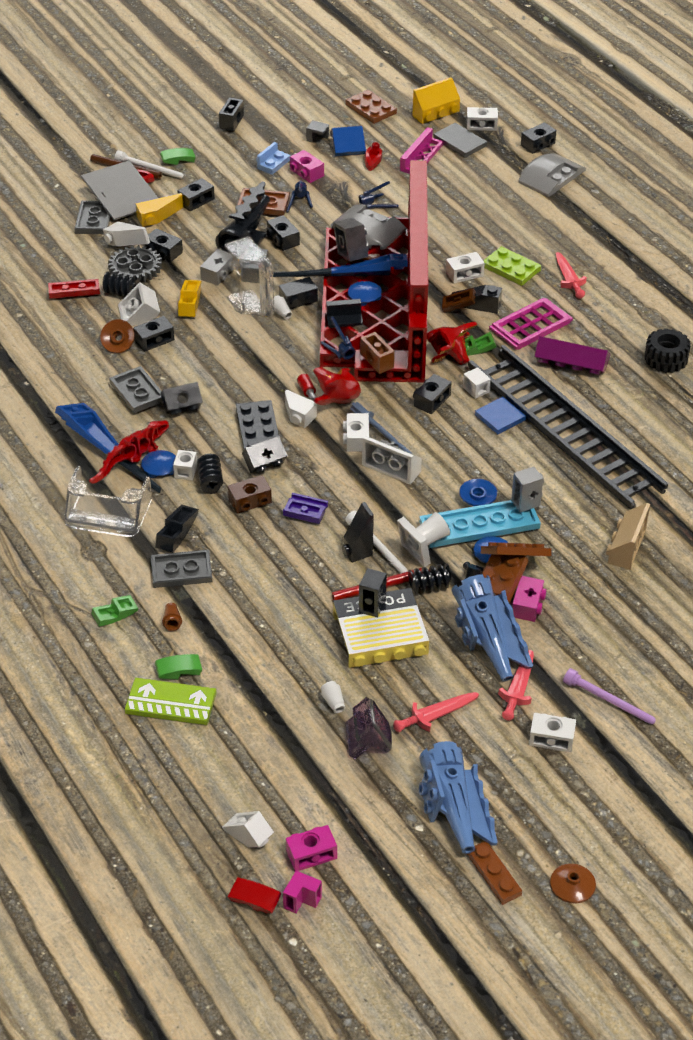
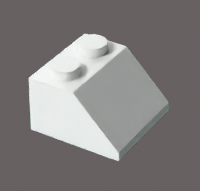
M140 282L118 304L121 320L127 321L131 326L149 322L160 313L155 291Z

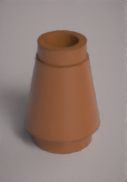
M175 603L166 604L162 624L169 631L179 629L182 624V618Z

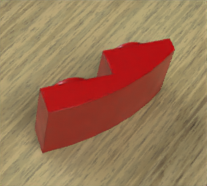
M237 877L228 898L231 902L250 905L253 910L272 914L282 894L280 891L266 885Z

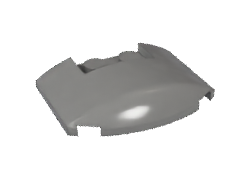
M544 154L532 160L523 169L519 183L546 197H550L586 171V168L558 154Z
M363 204L353 205L334 221L353 218L364 224L367 230L365 237L370 249L373 245L380 246V250H384L406 231V227L394 216L388 218L367 209L366 205ZM333 223L330 224L331 229L334 228Z

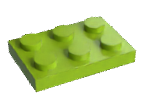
M502 246L483 260L485 269L520 286H523L541 271L540 264Z

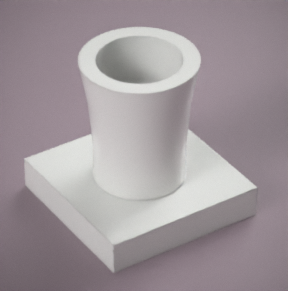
M434 512L417 528L404 516L397 520L401 545L423 567L431 564L428 545L450 535V529L439 513Z

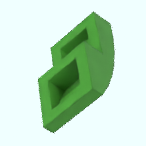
M173 148L161 151L160 153L163 163L178 165L179 160L194 162L196 158L193 149Z
M491 332L477 339H474L472 335L464 339L468 356L484 353L497 347Z
M131 595L112 598L109 605L93 607L91 614L100 627L115 623L138 611V607Z
M198 654L175 655L155 661L158 678L178 680L180 674L200 675L202 672Z

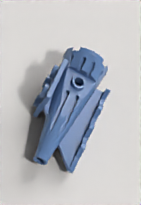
M483 574L462 580V585L459 587L457 585L453 586L451 591L459 604L455 621L457 626L462 628L464 633L462 634V639L465 646L468 645L470 651L475 649L476 644L482 646L503 682L513 678L509 659L524 667L532 668L533 664L528 646L522 638L520 626L515 620L513 608L507 600L506 591L503 590L500 595L494 596L490 577L487 575L484 578Z
M438 742L433 744V749L428 751L426 748L423 750L419 760L424 770V777L422 782L419 783V793L423 796L424 811L428 814L430 822H435L439 811L445 814L464 854L472 853L475 850L473 833L490 845H497L495 820L489 814V801L484 797L483 782L478 778V765L473 764L471 770H465L462 749L457 747V744L454 742Z

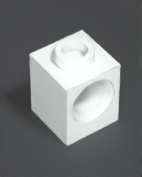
M475 368L464 373L463 388L476 399L490 393L491 379L479 368Z
M178 450L173 464L174 479L193 481L197 468V452Z

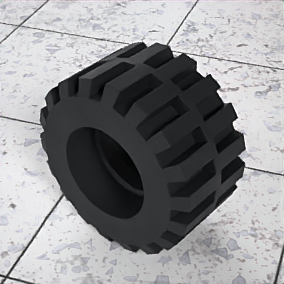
M658 329L648 335L644 359L651 368H655L657 371L665 373L680 371L688 363L691 347L690 340L685 334L674 329Z

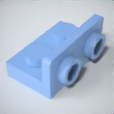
M274 142L257 155V169L273 175L290 161V155L279 151L278 143Z

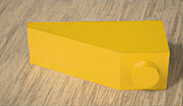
M182 194L135 203L136 215L141 226L146 227L158 224L183 208Z

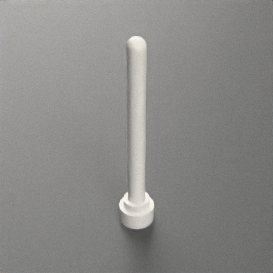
M120 150L116 152L114 160L121 162L130 160L133 165L155 170L182 179L184 176L181 172L129 157Z
M352 511L347 515L345 521L349 525L357 511ZM373 534V545L400 573L408 572L407 568Z

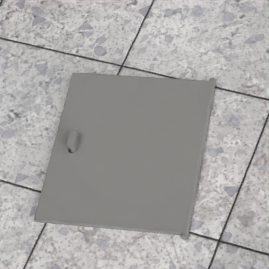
M130 160L81 175V178L113 220L136 214L135 203L158 199L157 195Z

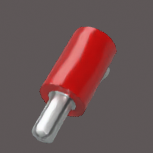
M299 375L297 383L304 396L314 401L316 398V388L309 375Z

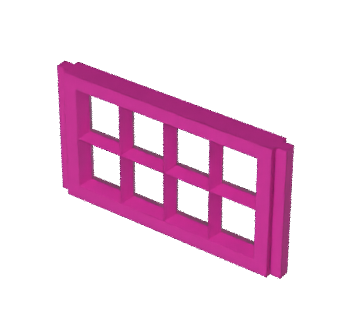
M542 298L492 323L489 329L514 349L519 350L537 341L539 336L544 337L570 324L573 318L547 298ZM544 307L549 312L542 315L537 309ZM532 312L538 318L531 321L525 315ZM554 315L560 320L552 323L547 318ZM521 318L526 324L519 326L514 321ZM544 321L549 326L542 329L536 323ZM510 324L515 329L508 332L503 326ZM531 326L535 330H537V332L529 334L524 329ZM521 332L526 338L519 341L513 335Z

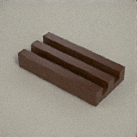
M474 288L444 296L442 301L443 312L446 313L474 305L476 294Z

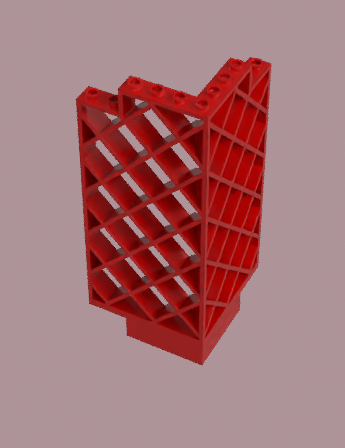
M410 160L408 217H395L406 227V231L384 250H380V246L373 245L371 249L369 248L370 251H368V254H380L381 257L388 254H400L397 250L404 247L408 250L406 254L408 267H404V269H394V267H391L390 275L367 276L362 280L356 276H324L320 342L327 343L337 351L339 349L338 346L332 343L331 340L340 335L336 328L328 327L326 301L351 300L348 295V289L352 284L360 281H370L377 285L384 284L390 288L381 293L380 300L361 306L363 324L368 327L366 330L359 333L352 328L354 326L340 327L344 336H348L356 351L354 357L349 360H345L343 357L339 359L336 354L320 343V367H353L354 378L357 381L424 383L428 299L427 161ZM326 227L324 269L338 267L339 265L335 262L343 258L338 254L334 228L331 229V227ZM351 262V263H347V264H345V265H349V264H353V263H358V262ZM405 272L408 274V278L403 281L396 275ZM342 283L348 288L339 292L333 287ZM404 297L408 300V304L403 307L395 301ZM383 310L389 316L381 320L374 314ZM402 323L408 326V331L403 334L395 329ZM373 332L388 340L389 343L387 344L395 351L394 368L380 374L360 354V338Z

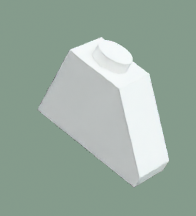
M289 390L285 391V406L290 422L306 428L317 417V404Z
M260 811L236 813L222 827L224 831L247 847L260 848L269 841L268 838L274 833Z

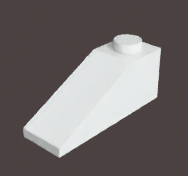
M116 222L103 229L104 239L108 245L129 246L150 243L145 227Z

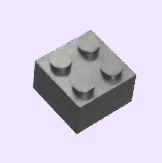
M353 218L333 222L338 254L348 261L368 257L369 245L365 237L367 234L365 225Z

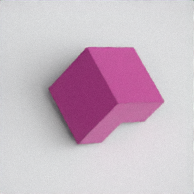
M295 871L283 891V909L297 914L302 903L316 908L322 898V881Z

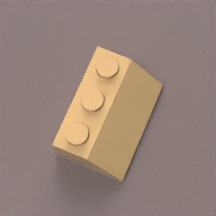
M649 503L626 511L623 519H619L617 524L618 532L614 531L611 540L613 544H609L606 555L609 556L608 564L631 570L646 532L650 510Z

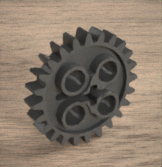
M131 245V248L119 249V253L114 252V256H110L108 269L110 275L112 273H116V276L121 274L122 277L128 276L129 279L134 277L135 281L139 279V281L145 283L146 279L152 280V277H157V273H160L162 258H160V254H157V251H152V248L146 249V246L140 248V245L134 248Z

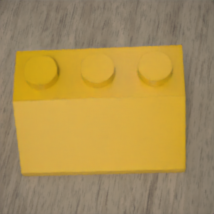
M451 77L413 90L412 116L421 124L460 111V97Z

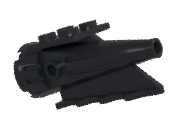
M263 181L256 187L249 189L250 195L242 198L244 203L235 207L237 212L229 215V218L234 220L216 236L217 248L234 254L235 259L243 256L248 251V248H257L266 236V232L256 230L270 202L269 196L265 195V182Z

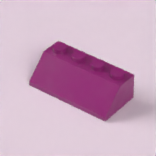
M539 336L534 357L541 363L556 362L555 365L559 367L570 365L573 366L572 369L582 371L584 368L590 370L589 373L600 375V372L605 373L611 354L608 350Z

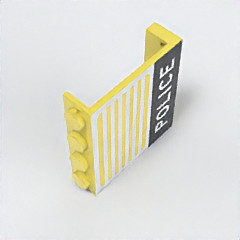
M411 588L386 592V602L378 618L359 613V596L333 601V616L335 620L338 619L348 652L349 668L429 654V638Z

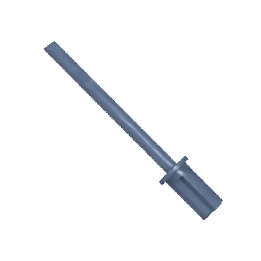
M359 402L352 403L350 410L354 413H369L370 424L391 442L393 441L401 450L412 454L411 451L399 443L395 437L373 419L374 413L365 409Z

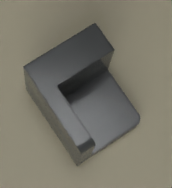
M312 120L306 128L307 141L313 142L317 136L328 139L329 124Z

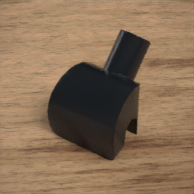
M469 562L463 564V568L466 570L465 579L481 575L484 571V567L473 565Z

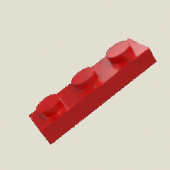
M99 279L48 283L49 299L100 294Z

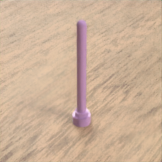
M570 668L566 672L563 683L569 686H579L648 724L655 723V717L582 679L578 671Z

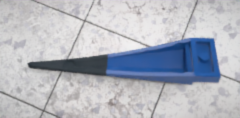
M388 254L332 268L273 272V277L390 275L391 267H394V269L408 267V259L406 254Z
M85 403L56 407L55 413L62 420L66 421L68 427L105 454L111 452L114 446L118 445L97 413ZM127 460L118 462L158 493L161 492V487L143 472L135 462Z

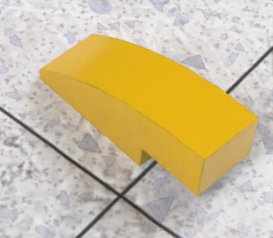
M184 281L178 302V316H196L202 281Z

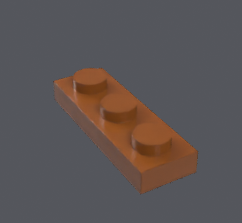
M484 841L475 845V850L467 855L501 904L504 905L522 896V889L489 843Z

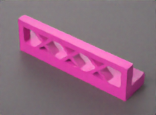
M427 127L400 157L401 172L410 174V160L423 159L428 163L443 146V141L432 138V128Z

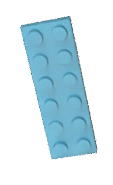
M511 500L439 512L450 529V535L429 545V548L478 540L488 536H500L540 529L541 522L534 508L519 512ZM432 514L419 516L420 525Z

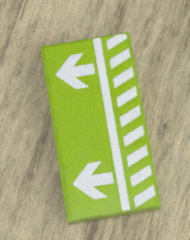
M135 677L125 707V714L208 725L217 691L216 688Z

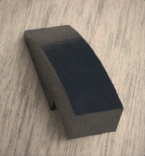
M181 504L165 519V526L156 534L155 548L173 553L188 534L198 515L199 509Z

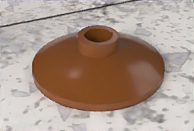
M116 319L108 322L103 327L100 339L104 348L109 352L122 353L132 346L135 333L133 327L127 321ZM117 336H122L121 340L117 341Z
M564 864L556 868L552 873L550 886L553 893L559 899L567 903L577 904L585 902L593 896L596 881L593 874L584 866Z

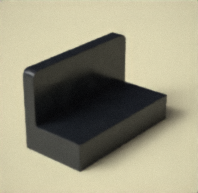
M361 299L326 301L328 327L335 328L331 317L335 318L339 327L363 325Z

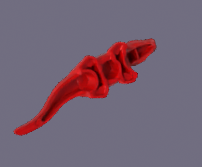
M167 420L152 421L147 428L123 438L117 446H114L111 452H108L99 473L92 477L89 483L94 484L108 475L112 467L122 460L139 462L142 453L156 451L159 446L156 445L154 440L159 438L169 428V422Z

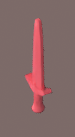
M557 252L556 260L565 281H561V288L574 289L576 298H583L585 291L580 287L586 283L587 277L583 276L579 279L565 257Z
M529 650V655L533 663L534 653L532 650ZM519 665L508 692L503 687L499 689L498 695L508 702L505 711L502 712L503 719L507 721L513 720L516 705L531 704V696H524L531 668Z
M477 692L467 693L417 710V703L413 702L412 716L403 720H395L393 728L396 732H401L405 727L417 724L422 729L430 732L432 723L429 722L473 702L479 697V694Z

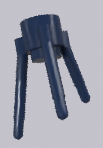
M300 180L295 184V190L292 191V196L286 209L287 213L292 206L295 196L299 198L306 196L310 208H313L309 191H307V185Z
M390 181L365 191L358 197L359 203L366 205L367 209L399 207L398 204H372L374 203V198L383 196L384 193L375 195L371 193L390 184Z
M331 317L343 342L339 344L338 351L323 341L320 343L336 354L339 359L343 357L345 360H349L354 357L356 351L348 336H344L335 318Z

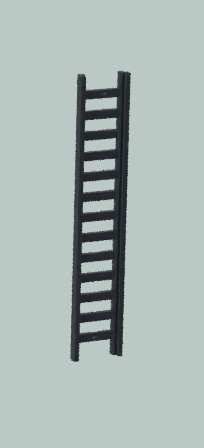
M502 345V349L499 350V356L505 361L486 370H483L474 361H468L470 370L479 368L491 379V389L525 414L529 422L630 510L636 507L635 501L631 498L636 493L651 486L661 494L666 492L665 489L668 488V482L505 345ZM511 366L515 369L496 380L491 377ZM521 376L526 378V380L508 389L502 387V385ZM533 385L538 388L518 399L513 396ZM543 395L549 398L529 409L524 406ZM554 405L560 407V409L540 419L536 416L542 410ZM567 414L572 417V419L552 429L547 425ZM578 424L583 427V429L565 438L559 436L565 430ZM590 434L595 437V439L576 449L570 445ZM602 444L608 448L588 459L582 456L587 451ZM613 455L620 458L599 470L594 466ZM626 465L631 468L630 471L612 480L606 477V475ZM639 475L644 479L624 491L618 487Z

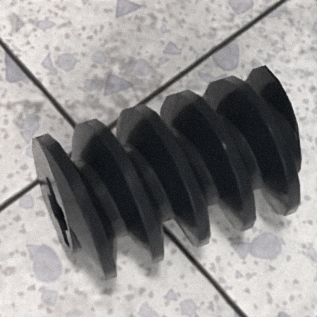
M106 272L102 285L105 293L126 297L140 281L139 279L135 281L134 277L129 279L128 276L122 277L121 274L116 276V273L110 275V272Z
M205 454L197 460L200 488L207 494H215L223 485L220 458L216 454Z
M445 563L444 567L441 564H438L436 568L430 566L429 570L426 567H423L421 571L418 568L414 569V572L408 570V580L411 589L414 590L415 594H418L420 587L423 593L426 592V586L431 591H433L434 585L437 586L438 590H441L443 583L446 589L449 588L451 571L448 563Z

